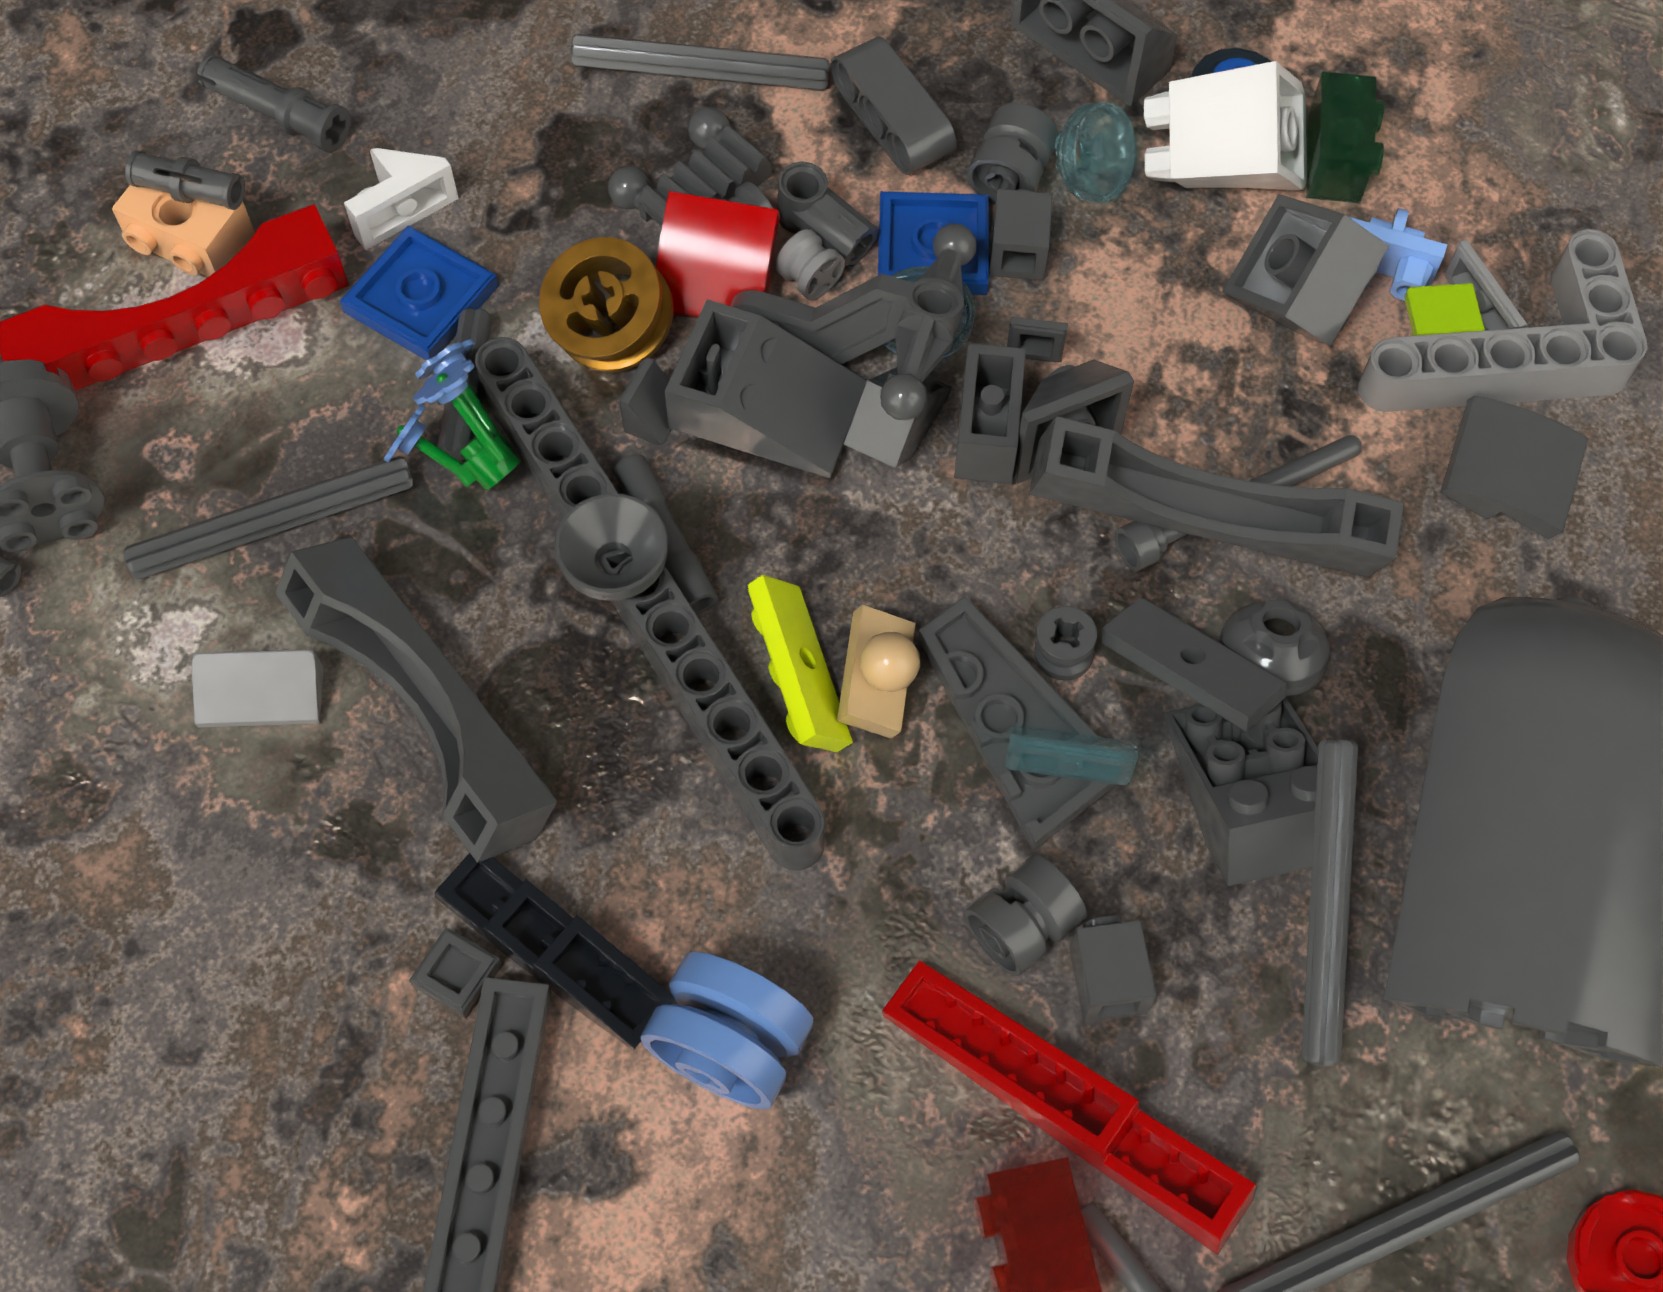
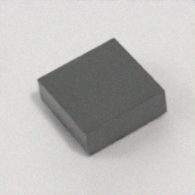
M446 927L411 976L409 982L413 988L466 1019L480 999L484 977L494 978L502 967L500 958Z

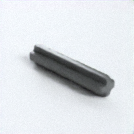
M466 308L459 315L455 343H462L468 339H472L475 343L471 348L472 351L465 357L467 361L471 360L475 365L473 370L467 374V382L480 400L481 384L475 364V357L480 346L489 340L492 323L489 320L490 315L486 310ZM450 401L444 404L438 447L456 460L465 461L466 459L459 451L474 438V433Z

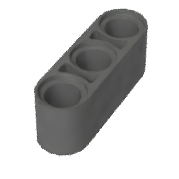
M883 37L873 38L831 59V74L840 94L902 173L908 175L956 151V137L950 121Z

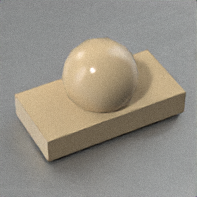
M861 605L853 612L837 721L888 738H893L901 732L907 687L914 681L920 669L919 651L913 644L916 623L866 605Z

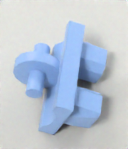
M1397 208L1392 223L1371 217L1370 223L1351 218L1389 245L1388 250L1378 265L1376 273L1393 277L1389 293L1394 298L1405 301L1404 297L1408 288L1431 286L1444 258L1447 244L1424 238L1425 232L1406 227L1408 210Z

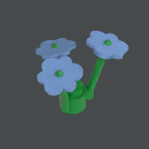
M468 339L462 343L457 342L448 346L436 356L421 365L422 368L415 373L418 380L432 374L435 375L427 379L423 384L424 387L413 396V400L416 404H420V406L405 426L401 425L397 428L399 436L389 449L384 460L389 462L397 449L408 455L413 447L453 472L466 488L477 480L487 491L510 473L521 460L511 450L512 446L499 433L467 382V374L475 367L471 360L467 361L465 358L475 345L472 339ZM437 401L441 405L451 401L472 430L475 437L459 451L466 459L464 463L459 462L421 436L427 426L418 421L426 408L422 403Z

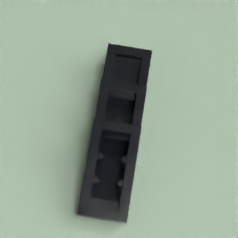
M469 853L434 892L437 900L539 982L549 985L551 991L633 1051L641 1043L640 1036L655 1008L675 1002L673 995L578 915L574 918L571 917L527 879L522 882L493 857L477 863Z

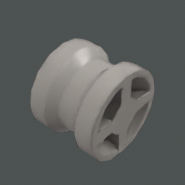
M804 229L792 236L782 247L775 261L776 272L785 280H795L798 283V291L808 300L818 299L827 293L838 281L845 267L844 257L835 249H825L822 246V239L812 229Z

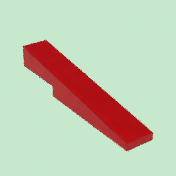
M918 961L883 1008V1017L1216 1255H1219L1253 1202L1256 1187L1254 1182L1139 1110V1100L922 961Z

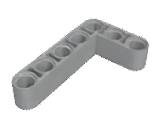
M1596 229L1581 230L1571 237L1551 275L1552 287L1563 325L1392 337L1381 340L1374 346L1359 380L1358 393L1361 400L1367 406L1377 411L1392 412L1466 406L1467 400L1473 396L1513 403L1607 396L1619 393L1625 388L1647 351V340L1616 242L1607 233Z

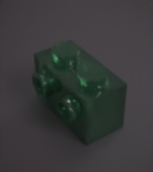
M1322 71L1308 114L1306 198L1360 203L1370 175H1379L1383 161L1384 145L1381 142H1375V133H1379L1382 125L1384 101L1376 100L1375 76Z

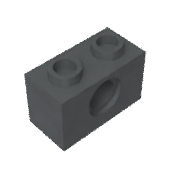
M968 343L954 478L1012 484L1018 447L1026 349Z

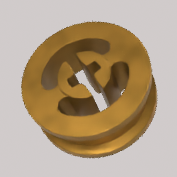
M613 237L587 239L564 251L548 269L539 295L540 316L550 337L578 364L597 372H621L640 365L642 360H645L646 357L650 358L661 347L669 333L673 320V298L665 278L653 265L648 256L637 246ZM613 274H626L630 278L626 281H619ZM599 278L602 286L612 296L607 300L603 292L594 283ZM607 310L609 317L620 328V330L615 333L610 322L602 315V313L606 312ZM588 329H595L603 337L583 336V333Z

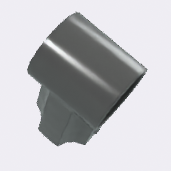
M795 162L785 167L780 173L777 209L780 214L779 223L784 229L791 233L812 229L822 239V246L825 249H835L844 257L845 267L848 265L855 266L867 255L868 250L877 240L878 228L828 187L827 176L820 167L809 162Z

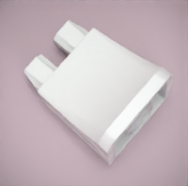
M1277 61L1170 81L1169 91L1144 99L1146 127L1152 131L1169 129L1170 146L1146 149L1145 174L1152 180L1176 182L1185 188H1260L1291 191L1303 190L1306 186L1305 91L1302 82Z

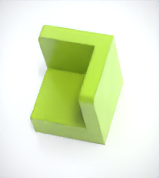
M1473 283L1419 286L1407 289L1404 299L1412 328L1411 336L1485 331Z

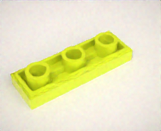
M761 575L747 585L754 607L751 617L756 629L764 637L771 658L768 669L773 681L781 689L788 710L786 716L788 730L801 745L839 752L852 744L853 741L847 724L837 721L839 700L800 586Z

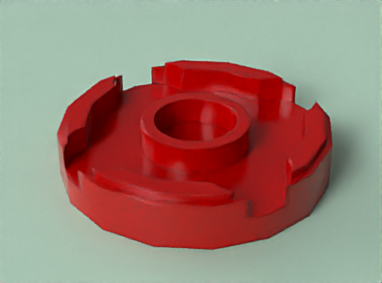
M1635 1189L1621 1191L1602 1197L1580 1213L1569 1232L1566 1259L1574 1287L1578 1292H1663V1197L1661 1195Z

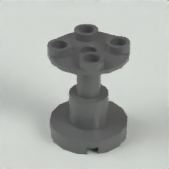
M30 359L0 362V463L13 469L15 478L0 485V547L7 552L26 551L36 543L52 542L62 538L80 540L91 536L98 529L96 518L103 510L105 499L104 493L97 481L82 473L52 470L50 461L58 454L59 449L56 436L66 431L77 418L79 402L74 384L67 372L58 367V375L47 372L44 362Z

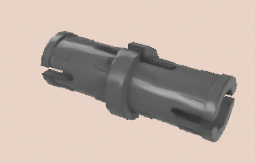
M135 150L130 154L126 162L125 178L129 185L169 193L174 201L190 203L193 200H199L236 210L244 198L245 181L243 176L201 167L195 159L180 157L175 161Z

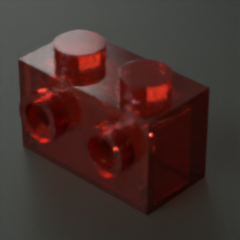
M1068 1157L987 1174L982 1187L983 1196L974 1197V1205L982 1238L994 1237L1000 1265L990 1267L994 1292H1102Z

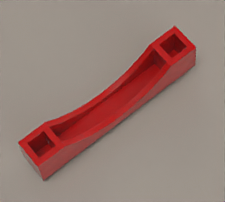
M312 204L262 223L249 242L225 266L200 283L171 297L137 307L107 311L71 310L42 305L0 321V354L3 362L28 359L44 362L46 371L57 375L58 367L67 372L76 391L97 382L109 381L123 372L149 362L166 359L175 352L201 342L221 338L230 331L256 321L273 318L282 311L313 299L325 298L334 291L349 286L338 251L316 205Z

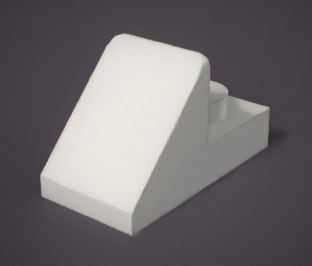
M372 148L370 153L379 183L363 189L355 197L345 201L344 205L355 238L365 250H368L404 230L408 225L411 226L458 200V194L451 165L445 157Z

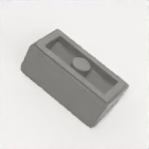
M1468 240L1459 242L1445 273V278L1450 284L1473 283L1485 331L1529 328L1524 318Z
M308 649L193 654L192 685L196 727L320 724L324 668L317 653L314 650Z

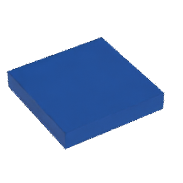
M880 191L878 275L886 274L909 282L918 280L937 259L933 253V238L941 227L950 223L962 224L969 228L976 237L975 255L967 265L961 266L963 295H987L989 195Z
M408 225L340 300V304L345 314L427 361L444 350L456 336L460 313L466 308L479 309L499 285L497 276L493 272Z

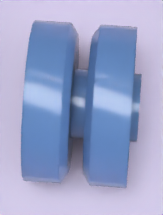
M691 952L684 955L669 983L671 994L678 1004H664L655 1008L640 1036L642 1045L655 1058L694 1084L743 1106L760 1110L770 1109L786 1080V1070L778 1058L799 1054L813 1027V1016L802 1003L787 991L735 962L700 952Z

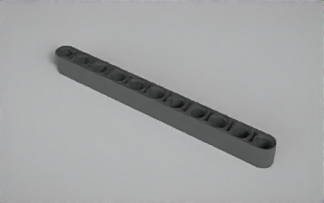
M509 337L493 338L482 344L476 352L475 364L485 401L559 519L562 521L566 514L581 500L602 494H618L525 348L518 341ZM503 373H511L505 376H498ZM530 414H539L537 417L523 418ZM557 456H567L566 459L558 462L549 461ZM619 549L607 551L599 557L596 566L605 574L619 575L631 566L633 559L628 553ZM664 566L659 577L649 587L655 590L653 593L644 597L633 596L611 602L772 859L779 866L788 870L800 871L809 868L820 859L824 850V816L822 810ZM669 633H680L685 636L680 642L674 644L659 641L661 637ZM700 679H707L716 683L713 688L704 692L694 691L688 687L694 681ZM729 727H739L747 732L744 737L735 741L725 740L718 735L722 730ZM769 775L776 778L779 784L773 789L762 791L752 788L749 782L755 777ZM791 825H802L812 832L806 840L800 842H791L780 835L782 830Z

